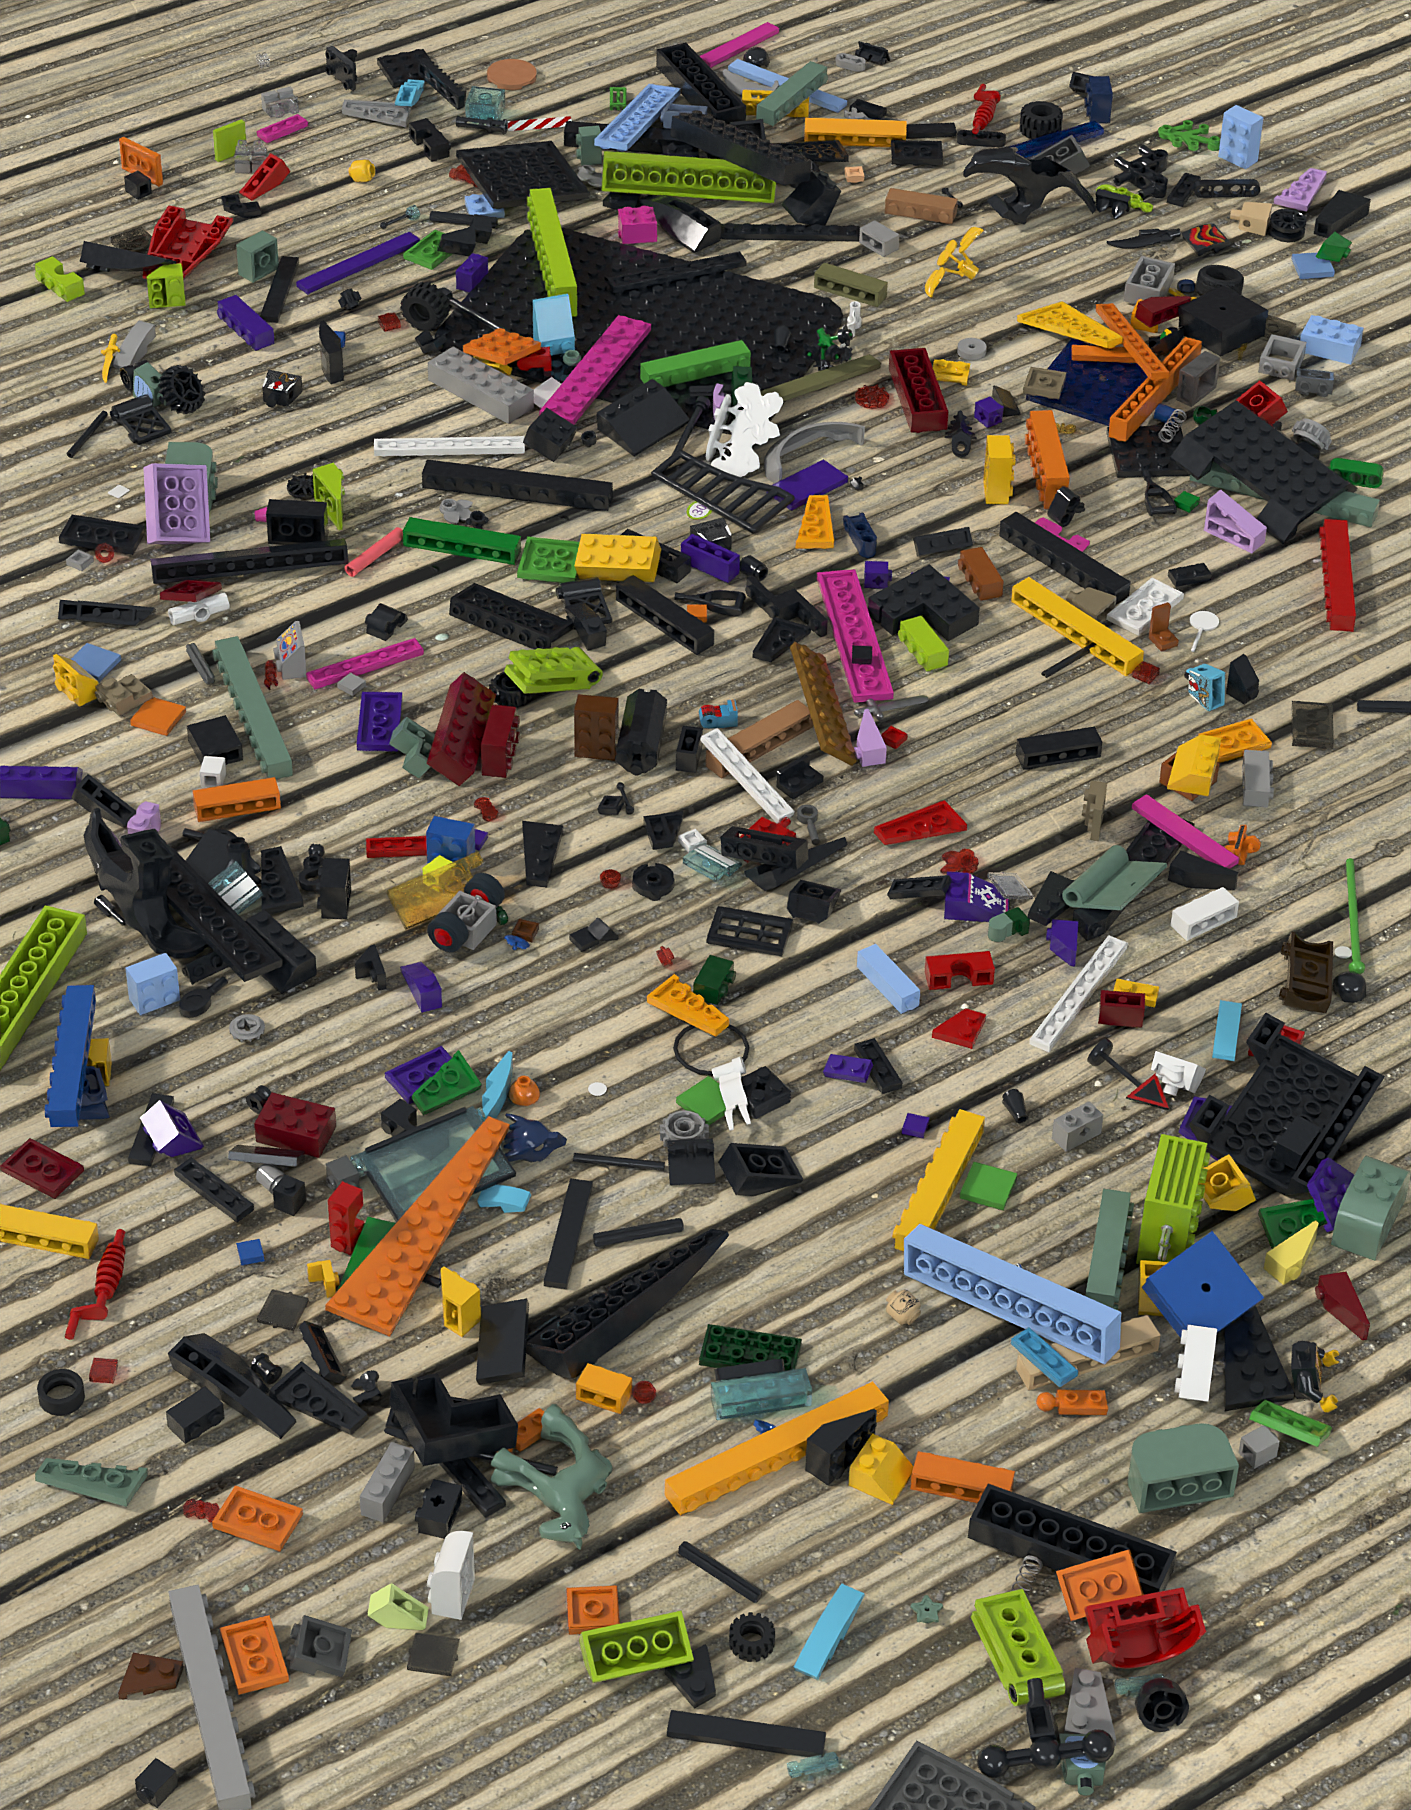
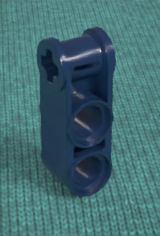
M861 512L859 515L850 517L844 515V529L849 534L859 554L865 558L874 557L876 554L877 536L868 523L865 514Z

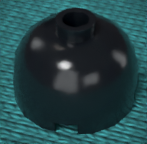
M1155 1678L1143 1684L1135 1700L1139 1719L1147 1729L1154 1732L1169 1731L1167 1727L1174 1724L1179 1726L1187 1717L1189 1711V1702L1185 1692L1176 1682L1167 1678Z

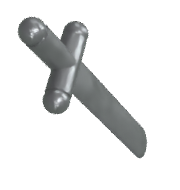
M919 695L876 704L870 698L866 701L868 706L856 709L854 714L857 717L863 716L864 710L869 709L870 713L874 714L877 720H882L884 718L883 711L925 703L929 698L925 695Z

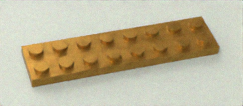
M794 642L790 646V650L821 751L853 766L857 761L854 754L855 749L850 740L851 737L839 705L826 658L821 653L813 652L806 645Z

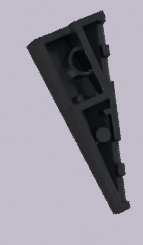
M842 837L808 849V860L797 870L763 864L748 869L744 873L747 878L766 891L778 887L847 846L848 843L846 838Z

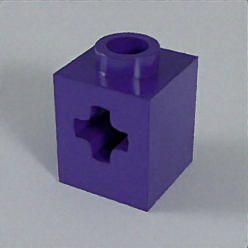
M990 396L975 402L974 418L986 428L1002 423L1003 406Z
M865 561L864 588L884 589L888 587V581H892V570L888 569V562Z

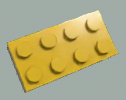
M581 534L574 566L579 579L598 577L599 580L623 581L634 575L644 582H655L661 547L657 537Z

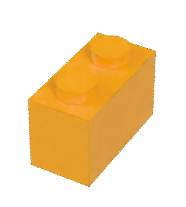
M587 1363L576 1383V1400L618 1414L622 1413L632 1395L631 1377Z

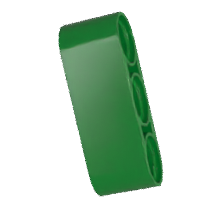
M1334 458L1330 462V468L1355 486L1378 488L1382 484L1384 468L1379 464L1343 458Z

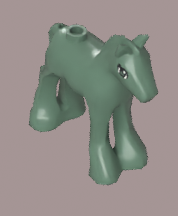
M552 1404L544 1412L541 1419V1438L566 1444L574 1453L576 1463L560 1470L554 1477H550L538 1471L524 1459L502 1448L495 1454L491 1466L495 1467L491 1482L499 1487L521 1486L532 1492L546 1507L561 1516L541 1524L539 1527L541 1538L565 1543L574 1542L577 1548L581 1550L583 1544L582 1537L587 1534L590 1526L589 1518L586 1515L587 1512L582 1503L594 1492L601 1494L607 1486L605 1480L612 1473L613 1466L607 1458L600 1454L599 1449L591 1451L588 1445L589 1438L578 1429L572 1418L564 1414L562 1408L557 1404Z

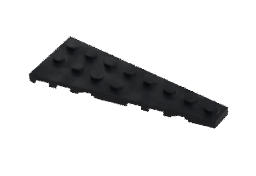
M839 140L772 143L779 144L784 149L793 150V153L802 154L805 158L812 161L849 162V155ZM705 151V154L710 159H722Z

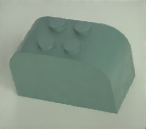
M169 442L165 464L206 465L210 512L212 502L216 500V489L218 488V477H215L217 462H213L212 449L208 445L198 442Z
M1365 1156L1340 1204L1331 1245L1375 1261L1406 1200L1411 1171Z
M1203 1423L1182 1425L1175 1428L1147 1432L1136 1438L1132 1445L1127 1482L1138 1512L1145 1513L1234 1497L1239 1464L1229 1440L1222 1430L1213 1425Z

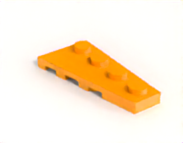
M809 495L795 549L834 548L828 495Z
M675 974L647 995V1003L715 1037L729 1026V1018L713 1005L705 1003V998L700 994H694L691 991V987L686 983L682 984L679 981V977Z

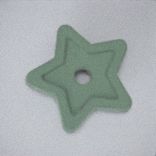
M925 1595L921 1602L912 1603L910 1608L917 1613V1622L931 1623L934 1621L937 1623L939 1622L938 1612L943 1608V1604L932 1602L929 1596Z

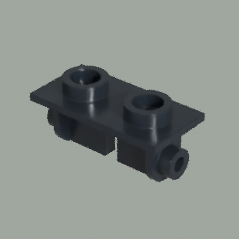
M858 42L860 49L855 51V56L862 57L867 61L872 56L870 61L879 65L890 61L889 52L884 47Z
M213 951L185 964L184 968H182V973L184 976H189L190 983L194 984L229 966Z

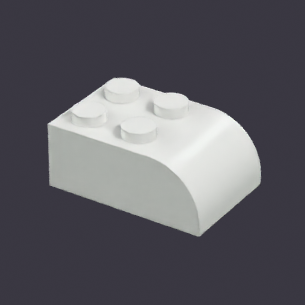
M455 1531L448 1534L444 1539L441 1551L436 1553L434 1560L435 1568L433 1572L429 1573L427 1587L431 1588L428 1595V1603H431L432 1614L462 1619L475 1581L473 1532Z

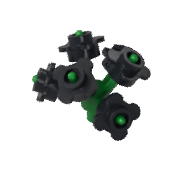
M846 324L843 325V329L838 330L837 336L832 337L830 334L826 335L824 329L820 328L817 330L820 337L819 343H805L803 345L805 357L807 359H814L816 365H813V367H818V371L833 367L834 365H831V362L838 363L840 361L842 363L843 361L851 360L853 355L851 351L853 349L847 346H850L853 333ZM838 339L841 344L845 343L846 345L840 348L833 340Z

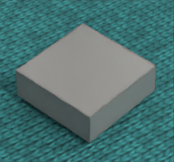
M77 550L66 559L68 566L79 571H83L94 562V556L81 550Z
M349 673L337 682V687L354 696L366 687V680Z

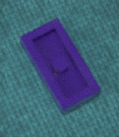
M830 1054L823 1073L825 1077L866 1083L873 1063L869 1059Z

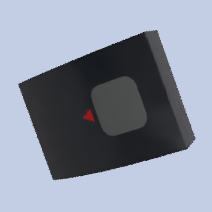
M323 320L319 326L321 367L328 382L334 384L344 381L341 339Z

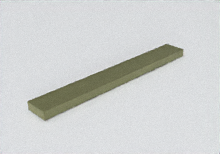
M869 354L760 391L761 396L777 392L784 402L877 370L881 367V362Z

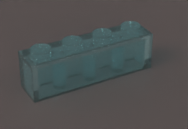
M806 1368L792 1369L777 1373L711 1382L710 1398L716 1420L811 1406L812 1387Z

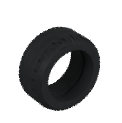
M1208 265L1201 268L1198 272L1196 291L1202 296L1225 285L1235 292L1242 294L1244 277L1234 268L1224 265Z

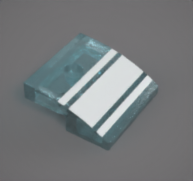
M710 845L700 846L683 857V864L715 882L723 875L731 876L742 866V862L732 857L722 856L720 850Z
M237 861L208 883L237 914H240L264 895Z

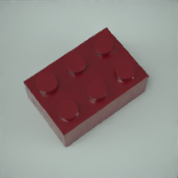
M492 705L481 742L482 776L506 778L508 770H512V757L516 756L517 745L515 744H519L520 731H517L520 724V716H517L516 707Z
M272 1092L254 1123L256 1142L281 1149L305 1151V1155L320 1158L337 1127L335 1108Z

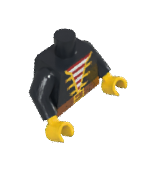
M1298 1341L1292 1345L1291 1372L1296 1399H1310L1315 1403L1319 1402L1324 1412H1331L1337 1408L1335 1404L1338 1402V1399L1333 1394L1324 1398L1323 1393H1321L1322 1362L1326 1367L1338 1364L1339 1361L1334 1358L1339 1356L1337 1350L1325 1353L1324 1349L1317 1346V1343L1309 1341Z

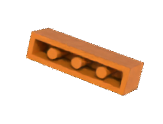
M275 777L192 790L198 822L281 809L280 792Z
M918 1451L912 1471L910 1489L978 1503L988 1483L1012 1492L1015 1471Z

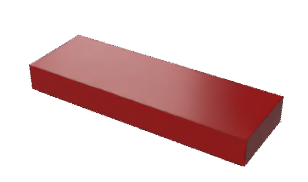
M426 836L366 838L367 858L427 856Z

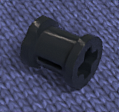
M266 1353L257 1355L251 1362L250 1368L255 1373H259L263 1377V1381L268 1385L275 1383L282 1374V1368L279 1365H274Z

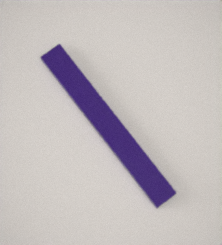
M409 231L296 281V286L308 295L409 250L420 241V238Z

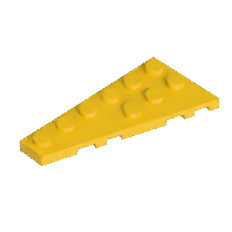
M1062 301L1017 315V322L1105 348H1114L1116 345L1123 344V337Z

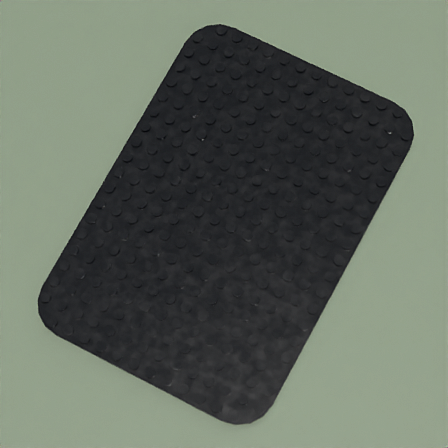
M561 228L577 285V316L572 317L575 350L579 352L581 360L618 315L651 324V331L596 399L613 403L643 385L644 383L640 378L641 363L740 340L745 343L751 352L752 383L761 384L763 391L804 377L815 360L805 357L803 345L805 343L818 344L820 337L817 330L820 328L824 329L826 335L830 334L832 337L841 327L843 321L842 310L831 298L742 276L730 271H720L613 293L608 285V278L689 261L625 245L617 241L606 240L602 237L591 236L587 233ZM530 229L525 230L523 234L515 239L489 269L487 275L462 300V303L513 333L533 338V300L546 298L548 295L545 290L542 271L540 270V261H538L537 251H535V241L533 242ZM455 308L438 328L434 338L445 334L448 340L442 344L443 348L439 350L441 353L451 347H455L463 352V345L471 340L482 337L484 334L494 332V330ZM780 326L788 327L792 334L784 353L775 351L774 331ZM565 353L551 355V371H544V367L531 368L526 371L521 370L517 366V360L507 364L512 368L511 375L538 383H544L553 377L562 384L576 367L568 366L563 362ZM733 371L674 384L665 388L688 418L691 419L695 411L694 403L698 397H690L689 387L716 384L731 385ZM713 396L706 397L710 400V406L706 412L701 414L695 426L709 430L710 425L715 424ZM729 412L725 425H730L732 422L731 412ZM776 414L768 418L770 422ZM724 429L722 432L723 434L732 435L730 430Z

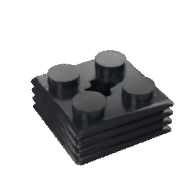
M767 1066L760 1067L741 1077L742 1086L748 1101L747 1111L754 1119L791 1102V1090Z

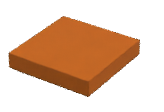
M154 697L140 707L131 718L130 723L131 726L167 736L186 713V706Z
M617 1585L566 1588L569 1635L581 1634L583 1631L620 1624Z

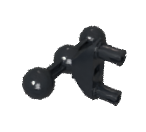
M1032 1678L1027 1681L1029 1702L1025 1707L1032 1745L1030 1748L1006 1751L1000 1745H987L978 1753L977 1765L985 1776L998 1778L1003 1776L1009 1767L1033 1764L1040 1770L1049 1771L1056 1768L1062 1759L1083 1756L1093 1763H1103L1108 1761L1113 1755L1115 1743L1109 1733L1104 1730L1094 1729L1089 1731L1081 1741L1059 1744L1058 1725L1052 1712L1050 1700L1044 1698L1043 1681L1040 1678Z

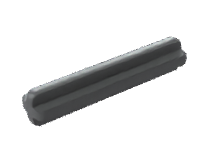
M195 643L187 644L186 652L203 681L208 685L214 683L215 676Z

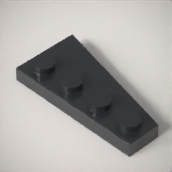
M302 1361L270 1388V1391L283 1405L350 1435L369 1419L365 1411Z

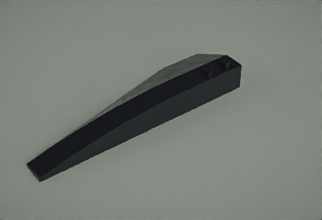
M710 1229L687 1242L688 1247L676 1248L669 1252V1258L662 1261L657 1259L649 1263L650 1268L644 1272L639 1269L608 1286V1292L595 1293L588 1297V1303L579 1307L574 1305L568 1308L569 1313L560 1318L559 1315L550 1318L527 1335L526 1353L558 1376L569 1379L578 1377L585 1369L587 1363L595 1364L600 1357L627 1338L669 1302L728 1238V1231Z

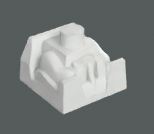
M1155 1051L1151 1070L1156 1071L1158 1079L1166 1084L1163 1092L1173 1096L1177 1095L1179 1088L1195 1093L1206 1071L1205 1068L1197 1064Z

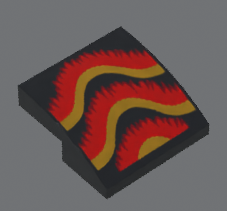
M1215 224L1197 226L1182 233L1183 239L1198 256L1212 249L1217 253L1231 245L1230 241Z

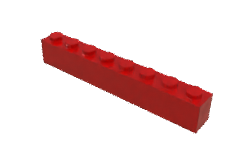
M1324 519L1323 527L1319 528V538H1321L1320 550H1322L1321 562H1323L1322 574H1324L1326 622H1329L1330 630L1353 632L1356 611L1347 520Z

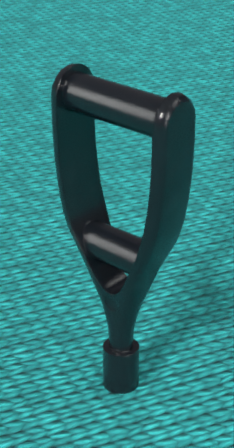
M1148 470L1142 471V476L1147 482L1145 506L1149 516L1165 513L1176 514L1177 507L1171 495L1151 480ZM1160 495L1169 506L1152 507L1148 496Z
M715 590L697 595H685V593L675 592L674 600H688L698 605H707L709 611L730 616H740L742 614L743 601L746 599L745 593L728 590ZM735 600L734 607L713 603L711 601Z

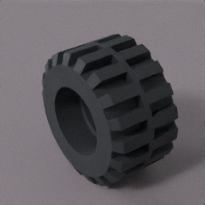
M1047 101L1025 104L1021 109L1020 132L1032 140L1048 141L1055 139L1062 130V109L1058 105Z
M429 282L415 284L400 303V309L403 311L402 315L406 318V322L410 323L413 328L416 327L419 331L428 329L432 332L437 329L447 318L450 311V302L446 299V294L442 293L443 290L438 289L436 285H431Z

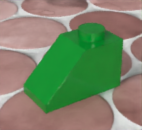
M1334 232L1323 242L1316 257L1318 259L1340 262L1350 254L1352 242Z

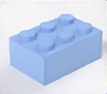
M1238 105L1224 112L1218 157L1244 169L1258 162L1264 117Z
M1311 315L1301 333L1300 341L1307 342L1306 354L1351 365L1361 346L1364 328L1355 324H1346L1338 320Z

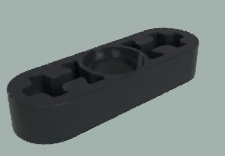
M960 130L957 133V143L968 146L999 148L1006 145V135L1002 132L979 131L978 134H973L972 130Z
M775 1359L714 1369L716 1382L781 1373L785 1372L783 1359Z

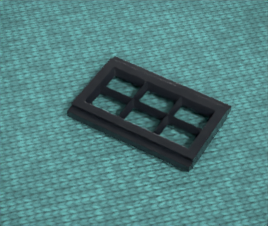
M718 906L707 935L706 943L782 956L792 929L793 919ZM725 918L739 921L736 926L721 923V920ZM744 922L761 925L760 930L742 926ZM765 926L782 928V932L776 933L765 931L764 929ZM718 929L734 931L735 935L728 936L717 934ZM740 933L757 935V939L740 938L739 935ZM763 936L779 939V942L774 944L762 942L761 939Z

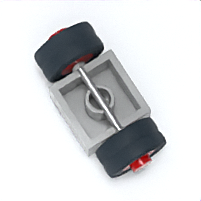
M487 873L475 874L466 883L464 892L459 891L429 923L427 933L433 944L449 953L456 952L461 946L474 950L497 925L496 908L503 902L505 892L500 882Z

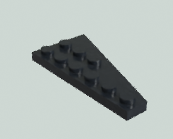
M1255 1305L1224 1328L1225 1411L1258 1406L1264 1400L1277 1403L1294 1399L1295 1393Z

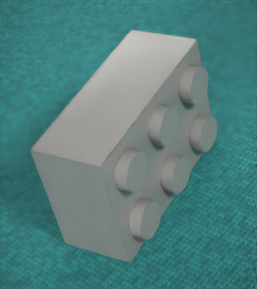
M1141 256L1125 284L1124 301L1136 305L1138 299L1145 300L1150 297H1165L1173 282L1175 263Z

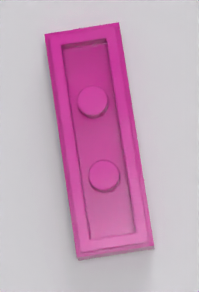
M296 114L258 130L257 136L264 142L269 143L307 127L308 121L299 114Z

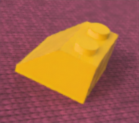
M1229 1154L1204 1168L1208 1169L1206 1182L1204 1184L1201 1183V1185H1205L1203 1199L1210 1209L1238 1211L1256 1201L1250 1183Z
M872 1433L850 1466L848 1486L893 1505L911 1478L914 1466L894 1442Z

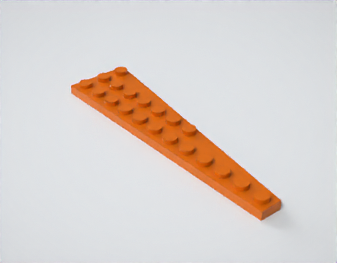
M488 1116L325 1305L326 1311L389 1337L391 1336L508 1133L510 1124Z

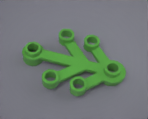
M1185 120L1183 125L1175 127L1163 125L1158 128L1159 137L1165 140L1169 139L1174 147H1181L1183 141L1191 151L1198 150L1199 142L1208 144L1207 148L1211 151H1218L1220 147V138L1218 136L1210 138L1197 136L1209 133V126L1207 124H1201L1199 129L1192 130L1193 122Z

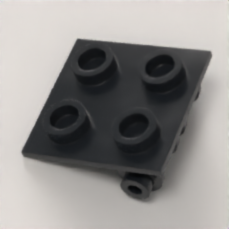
M713 1138L667 1141L670 1186L716 1183Z

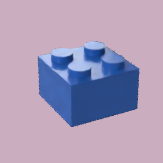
M434 816L426 831L427 864L441 855L447 860L452 861L456 865V870L468 872L475 857V824Z

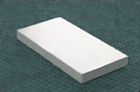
M1151 578L1107 614L1106 620L1139 636L1150 627L1152 608L1154 606L1169 602L1172 609L1183 600L1184 593Z

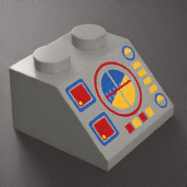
M295 621L276 639L277 647L273 648L277 672H281L283 680L306 677L305 646L300 622Z

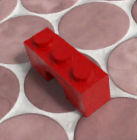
M990 951L926 956L924 972L929 990L951 988V978L956 975L969 978L972 986L993 985L995 967Z
M343 1181L328 1199L331 1248L338 1252L352 1255L365 1224V1221L356 1218L358 1212L364 1206L363 1189Z

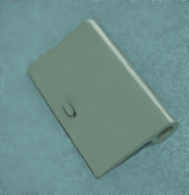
M1113 845L1063 891L1062 897L1064 902L1071 907L1122 910L1167 867V864L1129 861L1126 850L1119 845Z

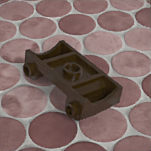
M1291 932L1288 941L1283 942L1281 948V955H1284V960H1288L1286 986L1281 987L1279 992V1000H1282V1005L1294 1009L1327 1013L1332 1001L1333 941L1310 943L1301 939L1296 932Z

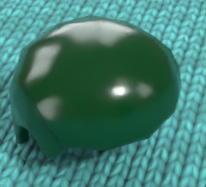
M1205 406L1196 407L1193 419L1197 426L1217 414V409L1211 410Z

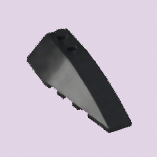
M87 241L83 242L80 262L86 263V267L97 269V266H100L99 270L110 272V269L129 272L156 270L162 265L176 264L177 262Z

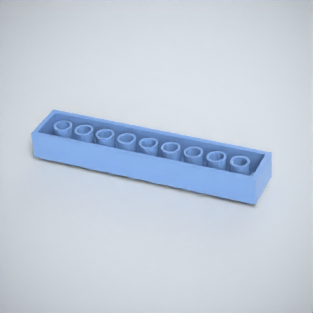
M919 1224L904 1238V1275L1024 1329L1029 1327L1037 1335L1104 1365L1120 1349V1311L922 1224Z

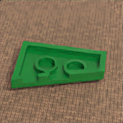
M458 1050L447 1063L445 1062L440 1067V1070L433 1077H430L413 1093L412 1100L424 1116L481 1089L482 1084Z
M1314 1199L1260 1208L1258 1211V1216L1272 1249L1315 1220L1319 1223L1318 1227L1327 1223L1323 1211L1317 1212Z

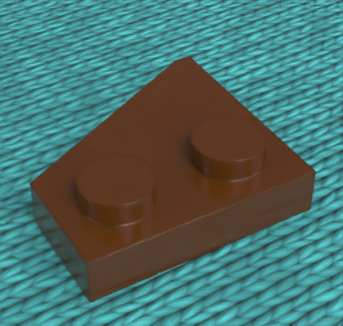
M133 1652L118 1692L119 1699H128L127 1695L143 1692V1695H147L158 1690L176 1689L184 1668L183 1661Z

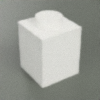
M204 756L199 772L201 788L223 786L226 776L225 758Z

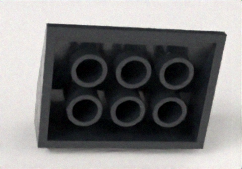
M651 379L597 412V429L633 456L648 449L687 425L690 421L666 388L654 379Z

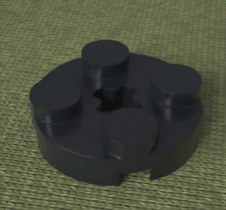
M655 863V866L649 867L648 864H644L633 872L632 889L652 901L660 900L661 897L669 894L675 886L673 871L663 864Z

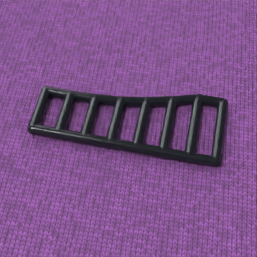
M681 449L651 472L652 477L750 533L757 532L795 500L794 495L780 487L727 473ZM682 458L687 461L669 477L662 474L678 459ZM693 466L701 469L683 485L676 482L678 478ZM708 473L716 476L698 492L690 490L693 485ZM724 479L733 482L712 500L704 498L707 493ZM741 485L750 487L725 509L718 506L721 501ZM757 491L768 492L739 517L732 514L735 509ZM776 495L784 498L753 525L746 522L748 518Z

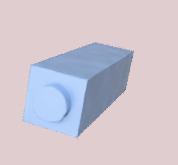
M877 944L858 951L857 968L901 1014L919 1006L920 989Z

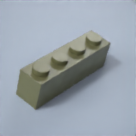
M823 263L814 274V288L875 307H879L887 297V281L828 263Z

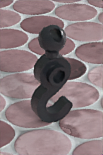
M311 844L308 848L309 856L303 861L304 870L300 872L298 877L299 886L305 891H316V883L321 880L318 878L314 881H308V879L318 876L319 866H323L324 859L322 857L325 849L321 844Z

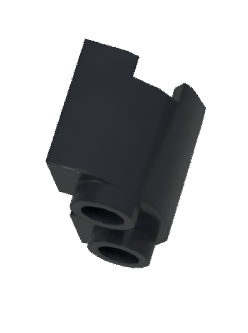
M379 603L372 614L369 613L365 618V624L367 625L366 633L387 641L394 634L396 626L401 627L408 621L407 615L400 610Z

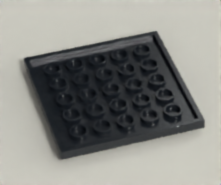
M552 141L456 150V157L493 209L527 205L530 189L551 188L554 202L589 199L590 192Z

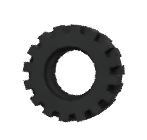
M749 1612L748 1616L741 1614L740 1619L736 1617L733 1620L729 1630L730 1650H733L735 1656L739 1654V1659L741 1660L747 1658V1662H752V1659L758 1662L761 1657L766 1659L768 1653L771 1654L773 1652L775 1628L772 1621L769 1622L768 1617L764 1616L762 1618L760 1613L754 1616L753 1612ZM748 1633H755L762 1638L757 1641H748L742 1636Z

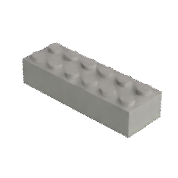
M451 347L428 362L429 381L508 424L534 408L533 389L455 347Z

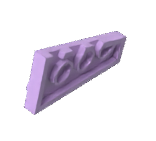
M1314 168L1308 169L1299 177L1298 181H1294L1289 189H1284L1282 195H1277L1274 198V204L1307 212L1326 179L1327 171Z

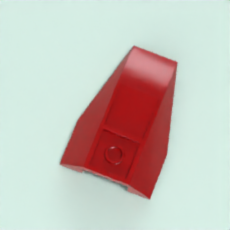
M168 205L154 227L147 255L177 261L176 264L181 263L183 280H185L220 244L233 223V218L217 215L212 224L187 220L185 208ZM155 270L143 271L142 278L147 279V276Z

